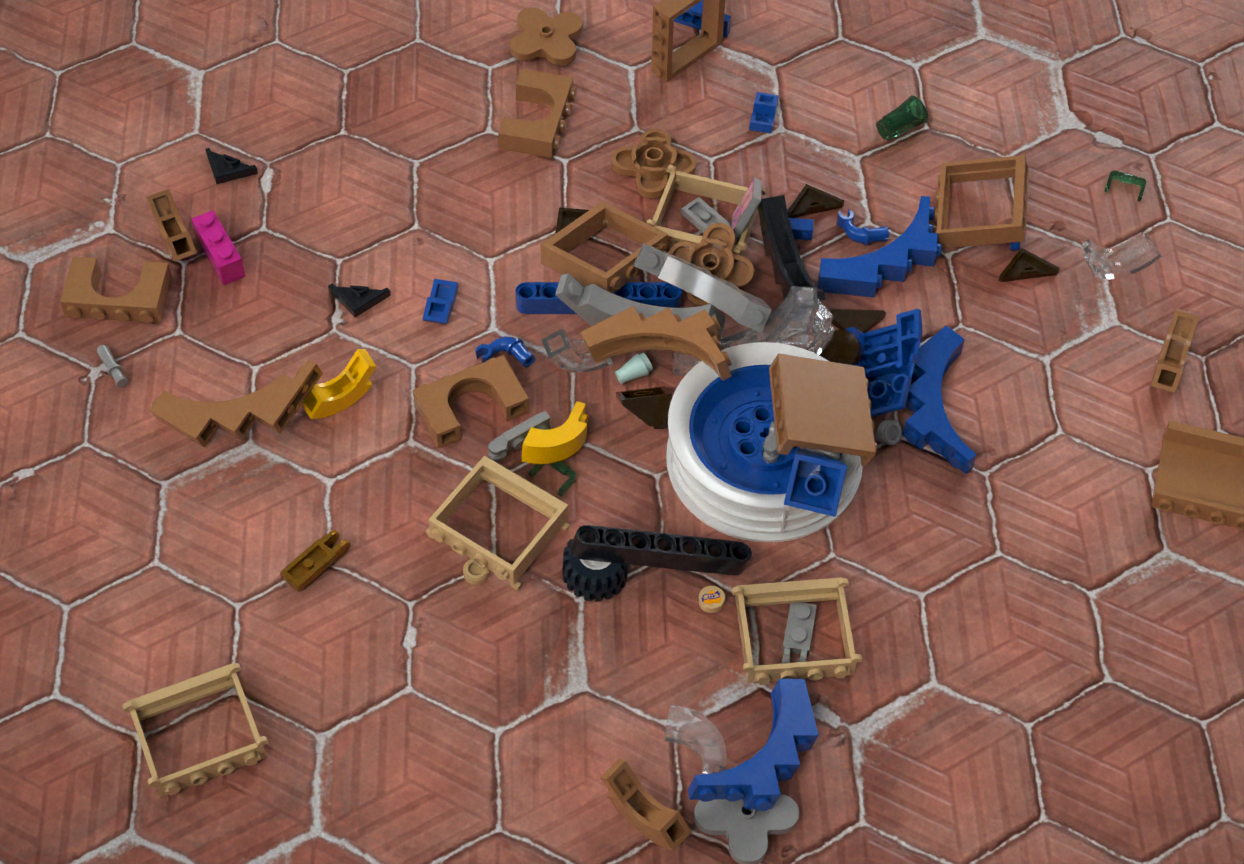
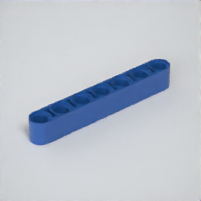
M524 282L515 289L516 309L522 314H577L555 295L559 282ZM628 282L613 293L625 299L643 304L681 308L682 289L668 282Z

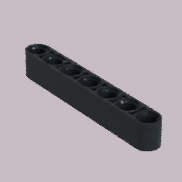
M594 525L580 526L570 545V551L573 556L582 560L733 576L743 572L752 556L750 547L739 541Z

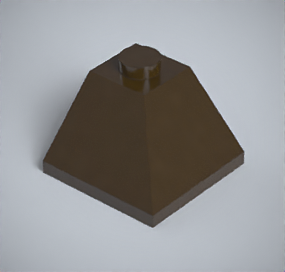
M665 386L616 392V397L620 403L648 426H653L654 429L668 428V413L672 394Z

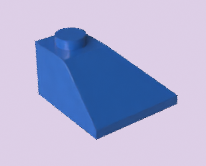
M798 448L794 456L784 505L836 517L848 465L827 455Z

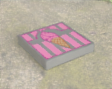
M755 177L732 215L731 228L736 238L741 236L761 202L762 181Z

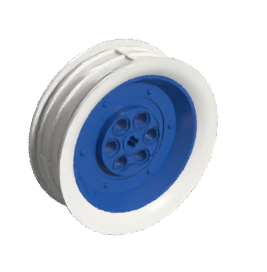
M758 342L741 344L721 350V353L726 351L732 365L728 366L732 377L724 381L703 361L695 365L676 388L668 413L667 470L676 494L687 509L706 525L719 532L754 542L795 540L813 534L836 520L847 509L858 490L863 469L860 456L840 453L838 461L848 466L836 517L784 505L794 456L799 447L794 446L788 455L779 454L777 461L774 463L765 462L762 458L764 441L769 434L770 425L774 421L769 367L778 353L823 361L828 360L796 346Z

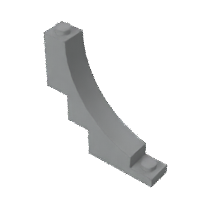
M645 243L642 244L634 262V267L656 275L659 279L693 294L725 312L739 324L762 333L772 311L763 299L740 290L735 284L714 276L709 270Z
M569 273L561 275L555 294L590 326L634 306L638 314L643 313L645 318L670 308L674 316L678 314L681 320L706 309L710 317L715 316L721 327V330L718 331L720 337L722 336L726 317L712 304L687 308L643 304L617 296L595 284L584 287Z

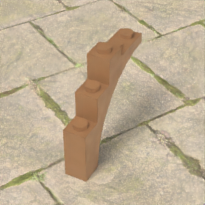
M634 306L580 332L595 363L631 351L649 349L671 350L703 361L717 373L722 381L732 377L728 367L732 365L726 351L722 353L720 351L722 349L719 343L721 339L718 331L721 330L720 324L715 316L710 317L706 309L681 320L678 314L674 316L670 308L645 318L643 313L638 314Z

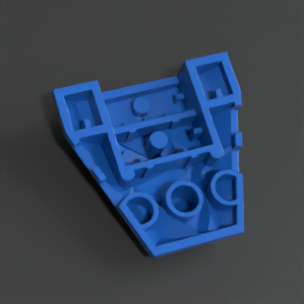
M918 308L897 314V324L866 333L859 331L855 327L845 329L854 334L861 342V359L858 365L855 364V366L864 367L865 377L868 379L867 392L868 399L871 400V417L905 409L923 333L921 310Z

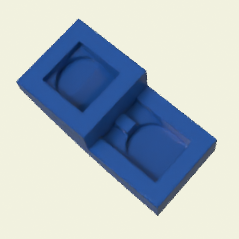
M756 93L749 130L772 133L779 95Z
M434 279L430 297L427 298L423 321L447 325L459 287L458 282Z

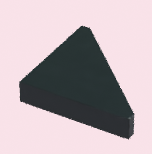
M210 148L205 149L216 184L258 174L255 165L249 166L241 163L239 159L226 154H217L212 152Z
M334 284L328 285L329 292L355 318L391 296L388 288L377 290L369 289L366 286L350 285V287H336Z

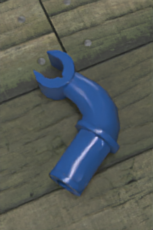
M848 209L847 216H843L841 211H839L837 225L844 229L846 235L852 241L862 243L865 246L872 242L888 241L889 231L886 226L879 228L862 227L860 229L853 224V211Z
M504 336L494 340L489 345L481 344L475 351L477 359L481 357L482 363L493 358V355L500 351H507L509 355H513L525 368L532 365L535 361V356L523 345V341L514 337Z

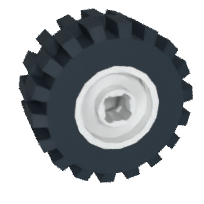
M570 539L567 542V547L564 548L562 568L563 581L567 583L568 590H574V595L578 598L582 595L584 600L590 601V598H594L595 602L601 601L603 597L606 600L611 599L612 593L615 595L619 594L621 588H624L626 584L629 564L578 559L570 551V545L573 540Z

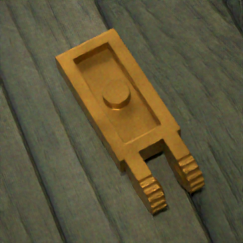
M333 529L320 540L317 539L281 570V578L296 591L300 592L333 564L337 558L342 557L350 548L351 543L344 539L330 549L339 539L340 535Z

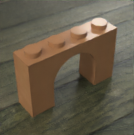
M521 68L516 82V100L544 105L552 113L538 121H525L504 117L498 133L499 149L552 158L555 149L558 150L560 147V133H564L566 128L565 118L569 117L571 113L570 102L576 98L577 88L573 87V77Z
M72 258L60 300L65 317L161 323L172 279L168 263L144 261L139 282L131 292L120 297H105L96 292L101 276L97 258Z
M504 355L491 358L474 367H467L461 372L444 376L440 380L423 384L413 390L414 404L438 449L461 440L460 425L450 406L456 398L465 393L480 392L489 395L497 403L506 421L529 413V398Z

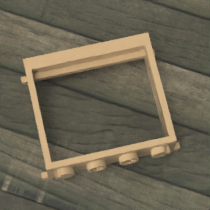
M669 165L666 172L671 174L653 220L648 219L646 223L668 234V251L674 244L681 241L698 244L701 242L702 236L661 227L674 190L738 205L748 188L677 171L674 165ZM762 187V194H761V195H765V194H766V188H765V187ZM758 208L742 232L738 244L734 246L733 254L743 256L744 251H746L747 242L758 214Z
M483 456L429 518V528L426 530V534L438 542L448 544L457 554H464L471 558L477 566L481 568L487 567L497 578L502 581L507 580L512 588L518 590L521 587L518 579L560 529L567 531L570 527L566 523L569 519L568 504L488 457ZM484 480L550 518L512 565L445 525L448 519Z
M847 578L737 585L732 589V594L735 595L744 658L743 672H746L747 683L764 685L779 679H809L815 681L823 677L835 676L836 678H845V676L854 675L857 662H862V655L855 654L844 592V587L849 586ZM836 600L846 659L754 666L745 607Z
M239 663L223 666L129 700L122 705L124 712L130 711L152 776L147 780L149 788L155 786L159 797L168 794L170 796L175 795L181 789L192 785L204 784L208 779L219 775H228L237 768L245 765L252 766L257 764V761L267 758L263 745L268 744L266 736L260 737L236 673L241 670ZM235 687L255 743L159 778L140 721Z

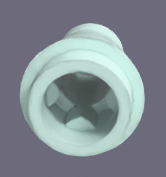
M636 353L620 369L615 371V375L618 381L624 384L649 375L653 367L644 353L640 355Z

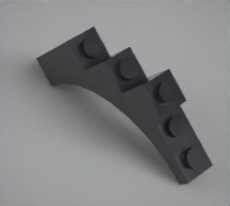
M785 196L761 199L757 208L765 255L771 256L775 283L782 286L786 313H793L794 317L808 315V310L819 306L818 301L825 300L824 290L819 289L813 283L803 265L791 229Z

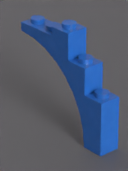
M921 196L919 208L913 222L892 243L877 251L857 257L841 259L821 258L818 288L824 290L825 293L874 298L876 288H881L882 280L904 282L906 273L911 272L912 264L934 267L935 258H940L941 243H937L938 233H932L933 224H929V220H933L934 207L930 206V197Z
M946 325L918 350L912 380L915 382L909 388L906 407L911 412H914V414L905 421L903 436L910 444L916 445L921 450L926 445L931 446L934 452L941 454L949 460L953 467L967 474L973 469L976 454L960 439L952 428L944 411L941 397L942 379L950 365L961 355L965 339Z
M805 679L778 680L771 692L773 718L771 732L766 745L751 759L734 768L718 773L695 775L688 788L689 800L708 802L714 799H727L728 801L743 799L745 809L766 811L773 808L781 795L778 781H785L793 777L800 765L797 752L810 750L819 736Z

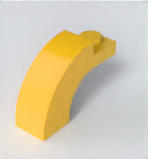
M357 349L345 369L338 376L325 383L315 384L301 404L310 419L329 417L347 409L362 398L371 388L372 383L369 378L377 366L366 349Z
M576 401L567 421L557 428L542 430L531 427L522 444V462L550 464L565 460L578 452L584 445L587 435L589 416L585 414L586 403Z

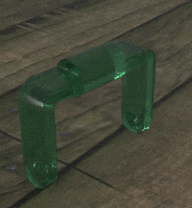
M1111 171L1104 192L1108 193L1111 180L1117 179L1141 186L1137 200L1141 202L1146 180L1136 175Z
M557 461L549 465L561 474L569 477L557 491V495L561 497L575 483L576 473L565 463ZM535 464L528 475L534 477L545 464Z

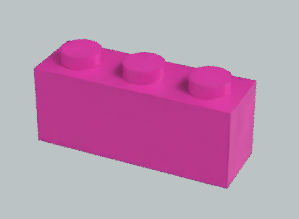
M212 210L192 218L195 237L223 286L245 277L242 258L215 212Z

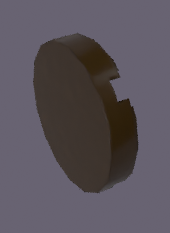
M835 330L821 339L815 354L829 362L855 366V364L858 365L861 359V342L854 334L847 330Z

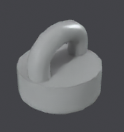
M895 420L882 421L875 434V440L885 445L897 444L902 435L900 424Z

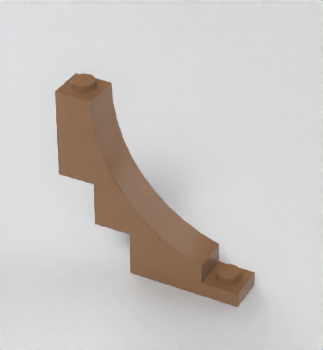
M308 359L298 369L295 379L282 374L270 384L249 395L219 402L187 400L163 391L160 396L155 398L149 411L159 421L202 447H205L218 427L242 441L256 420L281 434L323 372L316 363Z

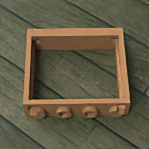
M662 0L653 6L651 71L657 77H660L667 83L723 43L725 0H703L701 33L674 52V19L702 0Z
M1025 155L942 163L941 174L937 175L940 190H936V201L939 205L934 211L937 225L933 226L934 233H938V242L941 243V249L1025 242L1029 177ZM1015 177L1013 223L949 229L952 183Z
M602 201L540 244L541 264L562 275L569 273L583 286L595 284L610 293H614L644 271L634 267V262L640 248L607 272L569 254V252L605 226L641 244L645 243L668 253L669 248L668 234Z

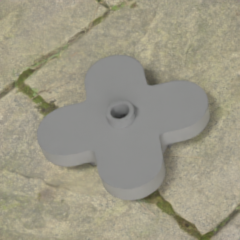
M782 794L773 808L766 811L745 809L743 799L738 801L714 799L708 802L699 800L694 810V821L698 829L708 835H725L728 839L729 853L739 864H759L767 853L768 835L786 834L796 827L799 818V808L796 802L789 796Z

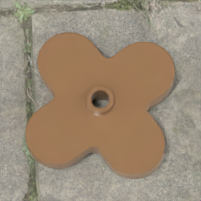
M535 7L525 8L519 12L517 25L521 33L515 35L510 41V52L514 58L522 61L538 60V57L546 58L552 64L560 66L574 61L576 46L572 39L578 37L583 30V22L579 15L572 12H563L551 18L543 10Z
M649 129L645 131L638 145L620 147L613 152L611 157L612 169L619 175L636 177V190L641 196L646 198L662 196L671 174L666 172L669 165H674L677 171L692 175L696 171L695 157L687 151L676 150L675 147L672 148L670 135L662 129Z
M724 223L710 225L705 230L702 240L698 244L681 241L674 244L668 252L671 255L709 270L714 276L735 284L739 289L749 286L754 278L752 263L747 258L732 253L735 246V234L732 228ZM709 264H714V265H715L714 267H711V268H708V267H707ZM686 291L687 298L692 305L697 307L709 304Z

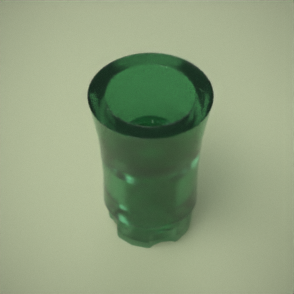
M911 95L901 105L877 121L876 127L879 135L889 141L908 130L927 123L928 113L923 103L916 96Z

